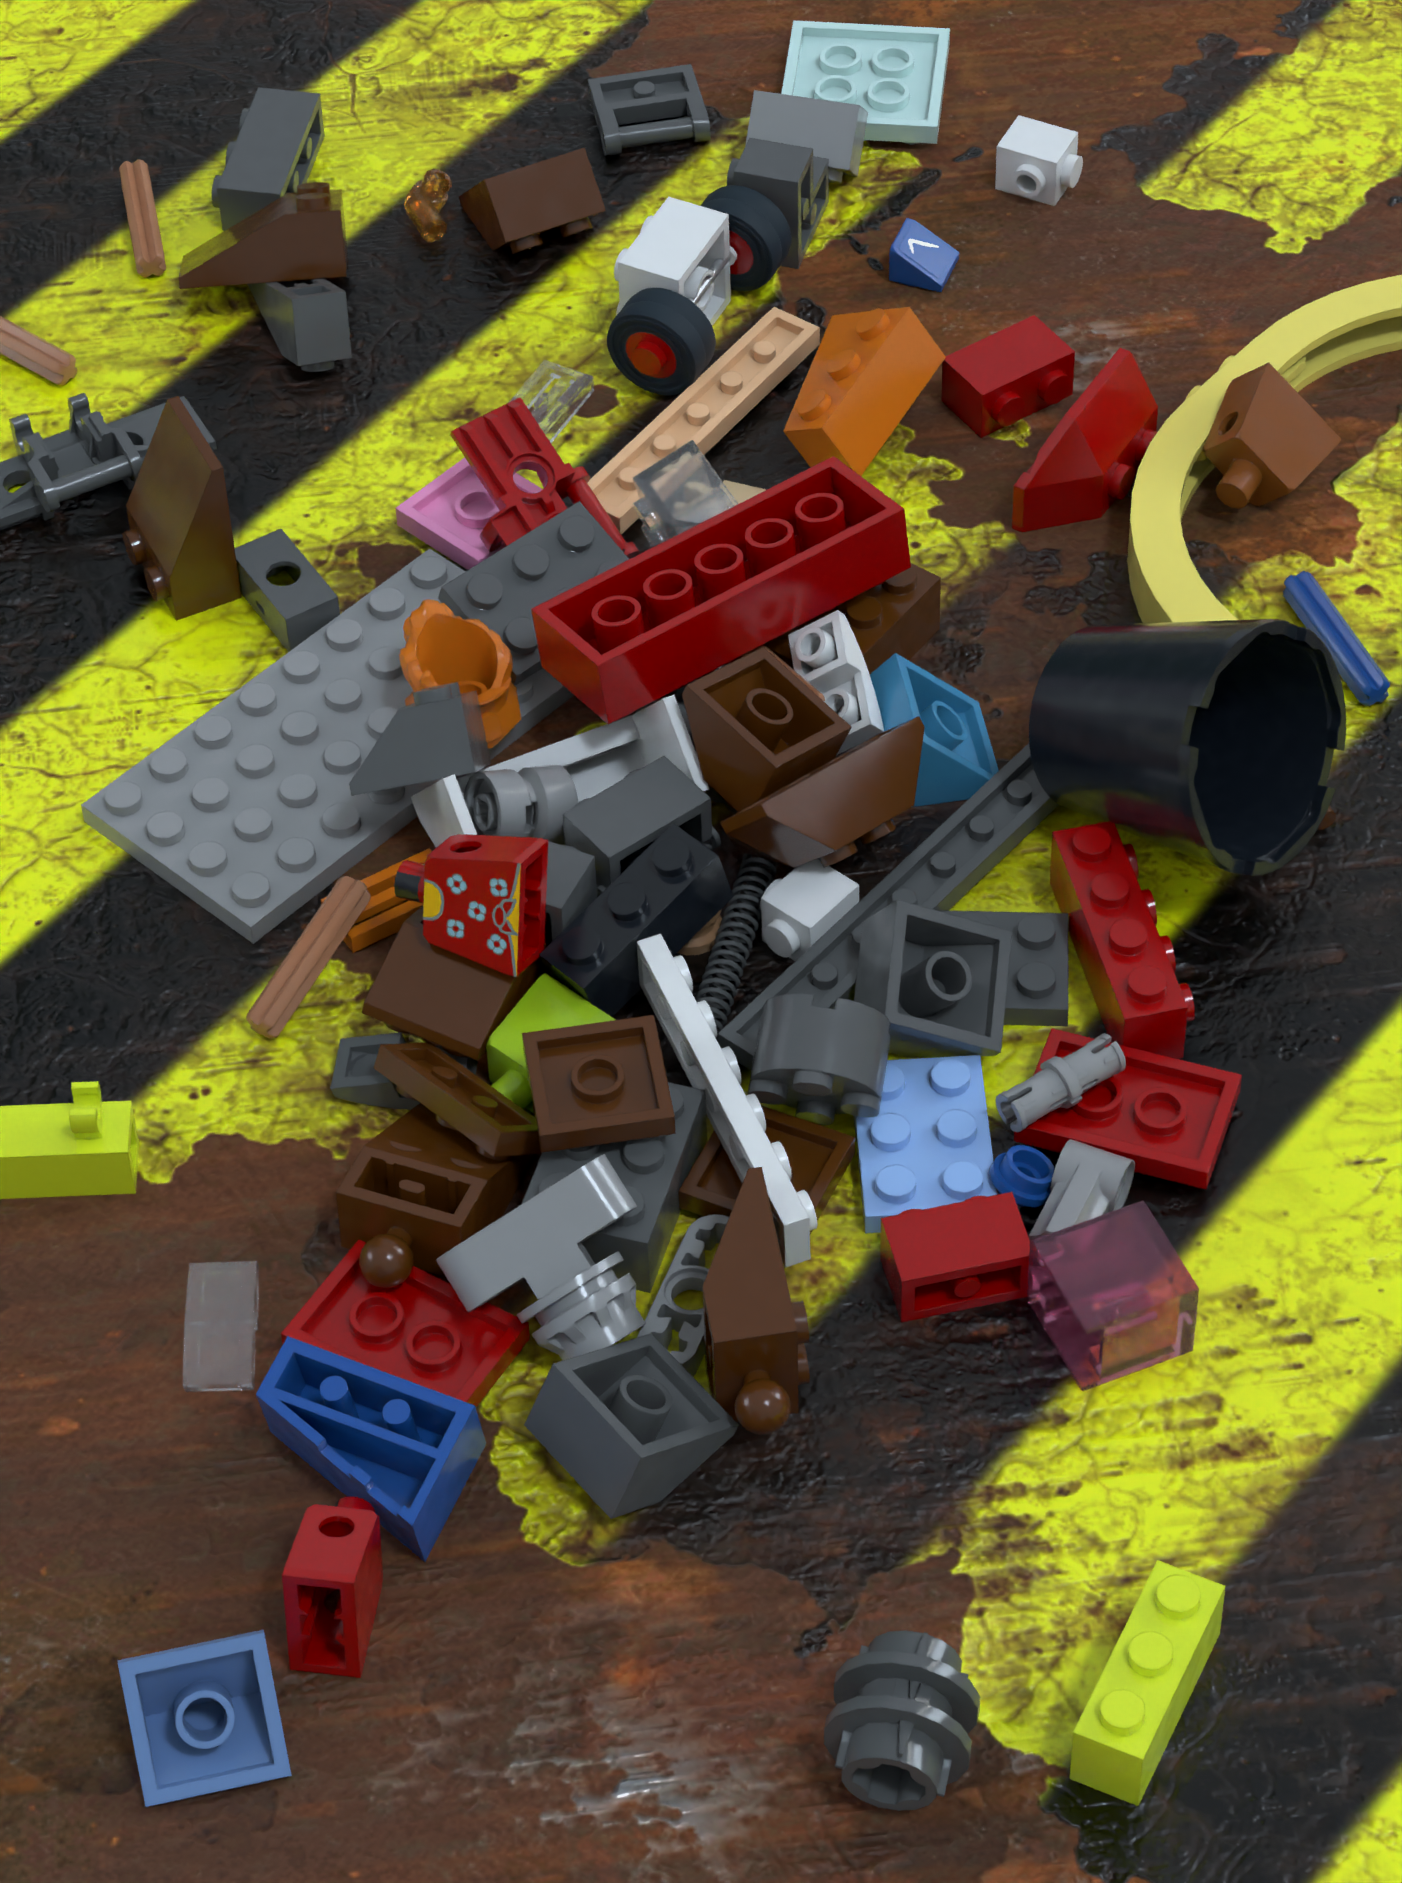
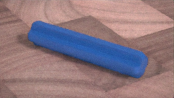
M1302 571L1296 576H1288L1284 581L1286 588L1283 591V596L1305 627L1313 631L1323 641L1336 664L1340 676L1362 705L1369 707L1376 702L1382 703L1389 696L1387 692L1390 686L1389 680L1313 575Z

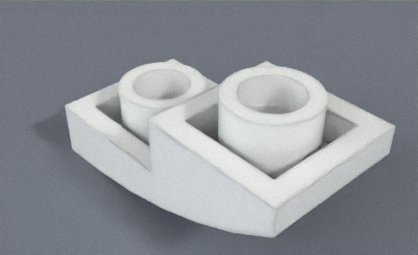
M837 610L789 634L788 638L794 670L820 691L825 697L824 702L852 727L837 755L883 732L882 717L871 677L845 614Z

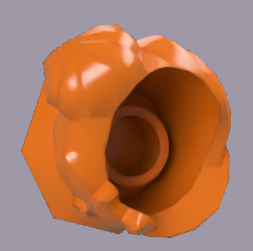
M426 599L404 621L403 630L406 644L399 654L404 677L412 687L413 692L455 682L459 683L460 694L477 691L488 748H493L521 720L517 687L511 682L512 679L510 677L513 668L512 654L506 644L502 642L501 637L479 619H462L460 616H455L445 603ZM413 692L405 699L406 706L415 703Z

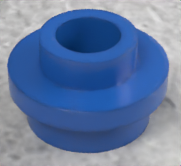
M1016 1145L995 1158L990 1167L989 1174L998 1193L1012 1192L1017 1206L1039 1207L1046 1203L1051 1194V1182L1055 1168L1052 1162L1040 1151L1029 1146Z

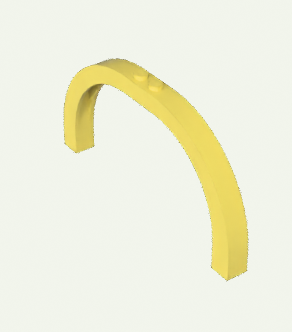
M1402 275L1373 280L1333 292L1300 307L1278 320L1253 339L1238 354L1227 357L1219 370L1202 386H1195L1188 393L1185 401L1164 422L1150 442L1138 467L1131 499L1127 564L1131 592L1143 623L1238 620L1216 599L1201 579L1189 556L1181 526L1183 515L1191 497L1204 478L1215 468L1214 464L1205 456L1203 447L1228 386L1233 379L1269 362L1299 392L1310 383L1345 365L1374 355L1401 350Z

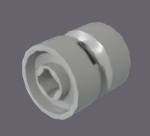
M561 765L524 767L519 772L511 769L476 772L467 782L464 800L477 835L537 837L547 839L559 845H565L563 814L578 803V796L575 784L566 769Z

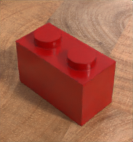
M1033 315L947 355L942 362L941 401L980 438H983L1073 395L1075 351L1038 317Z
M1012 1192L988 1197L974 1196L963 1202L923 1210L910 1209L898 1215L881 1218L880 1260L901 1323L1033 1295L1035 1254Z

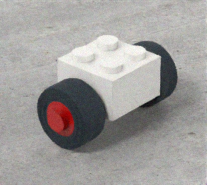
M730 185L721 187L709 194L701 206L668 196L655 215H650L646 218L640 234L628 249L624 248L619 253L614 267V278L616 281H619L620 301L616 317L608 330L607 347L614 364L627 379L640 388L659 395L682 393L698 379L714 355L716 339L712 326L730 303L731 290L752 291L762 287L772 278L789 253L792 240L789 224L780 209L770 199L753 189Z

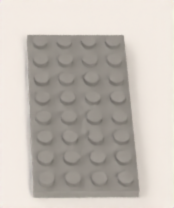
M429 548L81 805L84 822L254 944L418 817L411 796L439 781L433 780L351 796L349 786L350 781L398 709L406 706L405 699L413 692L412 687L404 677L399 660L400 650L406 644L403 630L404 621L426 599L441 603L438 599L441 587L466 571ZM544 668L515 685L517 687L521 720L496 746L488 748L490 760L569 700L574 694ZM468 774L460 775V776H455V777H456V779H457V778L466 776V775H468Z

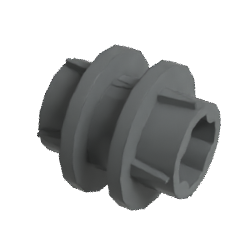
M889 1631L876 1636L869 1644V1647L861 1645L859 1655L847 1659L836 1672L834 1701L837 1705L826 1717L824 1745L835 1759V1767L842 1769V1782L847 1790L866 1803L878 1808L897 1811L916 1810L928 1806L936 1798V1795L944 1797L947 1784L957 1781L969 1769L972 1740L968 1733L978 1722L980 1695L968 1679V1674L961 1673L962 1660L956 1650L943 1640L930 1636L925 1632Z

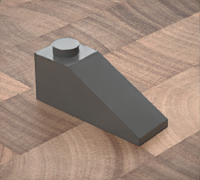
M324 278L247 284L282 356L297 366H301V370L308 372L325 371L335 367V360L352 358L346 291Z

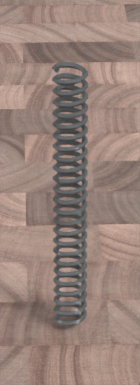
M747 853L742 857V863L739 866V872L733 884L732 893L734 897L727 903L724 917L721 920V926L718 929V935L715 938L711 955L708 958V964L705 967V973L702 976V982L699 985V992L695 997L696 1002L705 1000L708 1005L712 1006L710 1009L716 1023V1028H718L717 1042L718 1033L727 1024V1016L731 1013L730 1007L734 1004L733 997L737 994L736 988L740 985V978L743 976L742 969L746 967L749 950L752 948V941L755 939L758 923L762 919L761 900L757 897H762L767 887L774 881L773 877L777 874L776 868L780 865L777 862L772 864L770 860L764 858H752V855ZM731 918H734V919H735L736 921H738V922H735V921L731 922L730 919H731ZM731 927L735 931H728L727 928ZM727 936L731 940H725L724 937ZM724 945V946H725L726 948H728L729 950H727V949L722 950L721 946ZM722 955L726 959H719L718 956ZM718 964L722 968H716L715 965ZM715 973L720 978H713L712 974ZM712 983L716 987H709L708 984ZM709 992L714 997H706V993Z

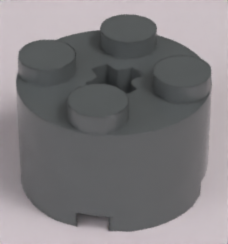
M784 994L766 1000L759 1022L748 1095L754 1093L760 1103L783 1104L796 1108L795 1117L818 1125L833 1124L835 1114H850L858 1117L878 1116L891 1040L888 1017L872 1007L836 997L835 1009L814 1007L815 994Z

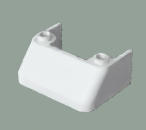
M675 695L663 698L639 712L614 721L609 725L600 726L477 771L511 769L519 772L524 767L561 765L569 772L575 784L579 803L623 780L630 772L642 769L665 756L703 792L709 790L708 783L703 780L698 757ZM474 773L457 779L455 774L448 776L411 796L418 819L436 848L453 835H477L464 800L465 787L469 778Z

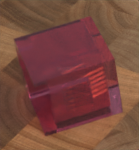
M1144 1201L1030 1241L1028 1301L1081 1391L1193 1351L1199 1288Z

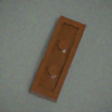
M431 1042L380 1044L374 1069L396 1084V1091L399 1094L419 1101L435 1113V1119L438 1123L459 1131L476 1144V1150L480 1154L498 1161H511L516 1155L542 1154L536 1119Z

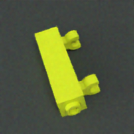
M98 1081L71 1082L74 1103L0 1106V1199L136 1194L139 1139L132 1102H102L100 1084Z

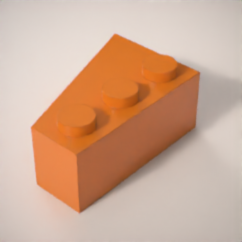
M910 307L885 310L878 308L866 312L832 315L783 432L810 467L834 456L858 475L862 476L946 356Z

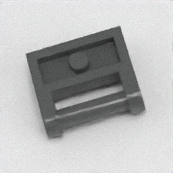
M691 64L588 79V97L600 132L602 149L605 156L619 155L622 153V148L692 138L693 143L711 140L708 113ZM658 119H671V120H664V121H657V122H651V123H644V124H637V125L627 126V125H629V124H631V123L652 121V120H658Z

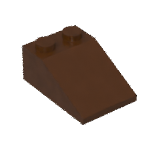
M325 182L298 185L297 193L285 194L185 254L179 273V288L188 289L347 277L348 251L342 189L330 190V184Z
M179 396L167 399L126 505L130 530L123 532V541L133 565L143 564L146 583L153 599L156 602L164 600L177 621L242 597L223 466Z

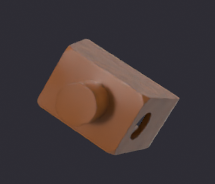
M1268 362L1231 381L1203 448L1205 456L1224 475L1216 487L1217 497L1225 505L1241 509L1248 502L1261 506L1295 490L1339 444L1341 438Z

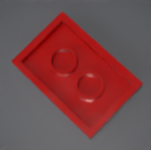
M1051 1028L1034 1075L1042 1070L1040 1065L1054 1056L1064 1058L1084 1047L1087 1043L1093 1041L1094 1038ZM1119 1045L1126 1059L1125 1070L1088 1089V1091L1080 1095L1082 1100L1068 1109L1059 1107L1037 1119L1020 1132L1014 1131L1015 1142L1061 1153L1067 1141L1072 1139L1134 1160V1172L1207 1189L1240 1093L1242 1075Z
M360 1239L281 1332L282 1344L287 1336L470 1403L475 1405V1407L479 1405L530 1340L529 1322L521 1324L518 1317L488 1302L468 1313L451 1284L413 1266L407 1280L396 1287L380 1288L372 1285L365 1279L360 1270L359 1257L363 1246L366 1244V1242Z

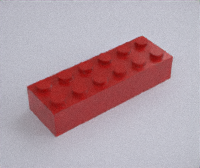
M833 456L532 608L531 612L542 668L609 725L911 568L905 510Z

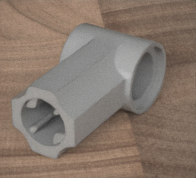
M1072 1139L1067 1141L1053 1173L1051 1194L1029 1235L1032 1249L1041 1259L1044 1266L1064 1273L1071 1268L1083 1267L1108 1215L1116 1217L1123 1208L1134 1176V1160Z

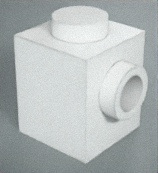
M1018 115L997 145L995 189L1055 206L1068 187H1075L1081 175L1083 158L1077 155L1078 132Z
M818 859L796 867L783 879L779 878L773 881L761 898L762 941L767 943L779 956L789 957L796 961L859 902V884L830 866L824 868Z

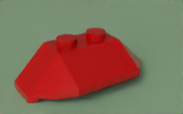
M1122 348L1117 350L1061 419L1040 448L1033 465L1027 472H1023L1014 484L1012 529L1023 533L1098 519L1105 514L1116 499L1122 500L1127 495L1145 452L1157 434L1158 405L1133 353Z

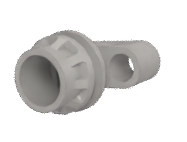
M605 1154L580 1167L436 1259L468 1313L492 1300L523 1279H526L538 1300L516 1316L521 1324L536 1317L541 1328L532 1333L533 1338L538 1346L558 1354L562 1361L612 1346L646 1324L636 1308V1283L630 1273L618 1279L612 1268L624 1261L620 1252L617 1251L595 1264L582 1244L585 1240L638 1207Z

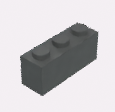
M258 87L250 108L242 110L237 140L230 141L228 144L226 166L223 174L216 175L212 185V204L214 207L220 208L223 231L285 194L297 193V186L307 183L325 137L320 93Z

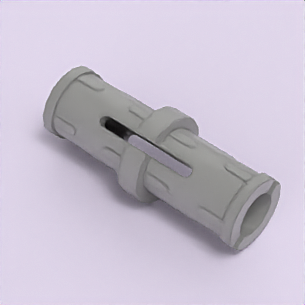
M1103 1033L1084 1047L1064 1058L1054 1056L1040 1065L1042 1069L1040 1072L996 1096V1107L1005 1124H1008L1017 1117V1120L1011 1123L1010 1129L1020 1132L1037 1119L1059 1107L1068 1109L1081 1102V1094L1096 1084L1125 1070L1126 1059L1119 1044L1114 1041L1105 1048V1045L1111 1042L1112 1037L1109 1034Z

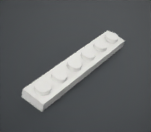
M661 934L637 941L639 984L692 1087L705 1090L706 1114L741 1182L743 1183L749 1168L762 1167L782 1262L785 1268L810 1260V1231L817 1229L818 1226L812 1201L805 1190L796 1192L790 1181L792 1173L785 1149L779 1141L770 1143L765 1133L766 1120L757 1096L754 1093L745 1095L740 1086L741 1072L734 1052L729 1046L720 1047L716 1040V1023L708 1003L705 1000L696 1002L692 994L693 982L685 959L682 955L672 956Z

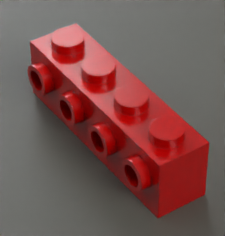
M1110 821L1053 831L1050 885L1061 913H1068V932L1106 1032L1112 1037L1111 1043L1116 1041L1119 1045L1176 1059L1183 1058L1186 1023L1193 1021L1195 1018L1193 996L1187 983L1179 984L1175 976L1176 961L1174 949L1167 935L1159 936L1156 928L1157 912L1155 901L1149 889L1141 890L1137 881L1139 876L1138 862L1132 844L1123 845L1116 825Z

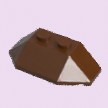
M915 717L869 738L865 742L721 821L720 823L726 835L737 851L794 868L819 858L825 868L856 853L858 850L853 842L855 839L860 838L862 844L865 845L892 832L897 828L892 818L915 804L925 728L920 717Z

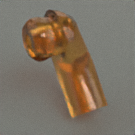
M439 169L426 171L423 180L418 181L411 188L404 202L407 215L423 239L428 242L438 241L447 230V225L439 212L448 200L447 192L452 187V181L445 172Z

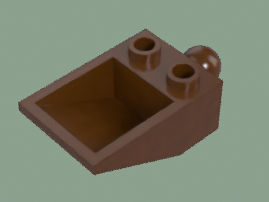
M419 1103L363 1146L338 1187L336 1200L341 1247L351 1249L359 1239L366 1242L359 1257L360 1270L368 1282L380 1288H393L402 1284L410 1276L413 1266L427 1272L445 1276L436 1259L503 1216L537 1154L516 1155L511 1161H498L485 1157L476 1150V1144L459 1131L438 1123L435 1119L436 1114Z
M756 1167L747 1170L702 1286L705 1367L710 1394L718 1404L749 1432L757 1435H768L781 1429L787 1422L790 1414L799 1413L798 1385L810 1383L808 1359L804 1343H809V1327L804 1302H791L762 1167Z

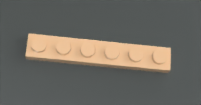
M773 307L589 480L588 485L621 534L820 345V327Z

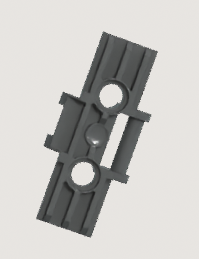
M81 393L68 398L70 411L69 430L44 439L39 432L33 433L29 417L26 413L9 419L18 456L0 462V531L39 516L44 521L54 518V511L60 509V502L123 480L129 490L133 489L166 403L106 424L100 412L90 413L88 398L85 393ZM184 396L180 397L211 449H217L216 441ZM27 483L14 493L8 492V489L14 485Z

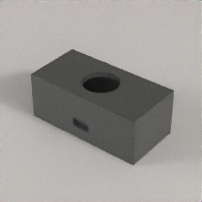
M282 529L235 548L241 594L288 652L340 615L338 596ZM286 571L294 583L286 586H277L271 584L267 578Z

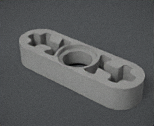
M707 1215L697 1219L689 1226L647 1314L646 1324L641 1327L637 1336L638 1338L651 1333L668 1349L672 1340V1329L679 1332V1351H672L670 1354L692 1376L696 1374L705 1355L703 1308L698 1310L682 1309L673 1300L678 1294L686 1290L702 1291V1286L709 1271L708 1268H705V1250H712L716 1243H720L729 1219L725 1215Z

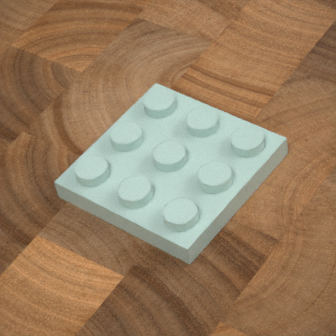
M793 20L781 94L860 105L868 112L864 141L937 144L950 46V28Z

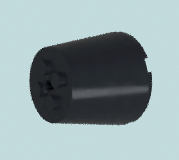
M1279 619L1109 624L1084 627L1066 638L1045 665L1035 689L1029 720V747L1034 771L1042 788L1053 801L1065 808L1098 821H1110L1116 825V828L1225 871L1251 876L1267 874L1281 868L1300 853L1311 840L1325 817L1336 790L1326 786L1334 749L1344 751L1346 739L1344 693L1339 672L1329 650L1323 641L1309 628L1298 627L1286 620Z

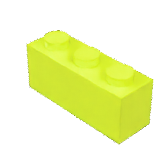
M1157 1560L1073 1731L1070 1765L1071 1780L1139 1806L1220 1635L1225 1585Z

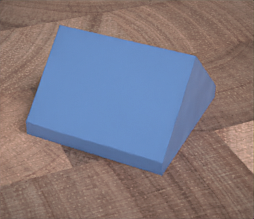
M264 1630L117 1660L145 1807L292 1776Z

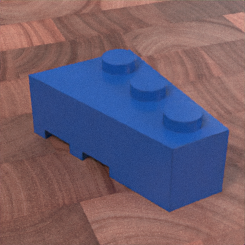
M287 1336L256 1393L270 1432L344 1495L368 1501L379 1516L380 1525L426 1562L486 1445L475 1405Z

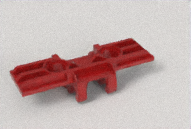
M521 397L451 431L452 439L500 510L489 519L480 534V539L489 552L497 550L502 545V542L505 546H508L566 510L567 506L562 499L569 497L573 505L579 501L629 559L640 554L634 542L627 543L588 485L590 476L585 468L580 466L573 469L570 463L564 464ZM523 469L533 470L537 472L544 488L538 493H526L516 486L513 475Z

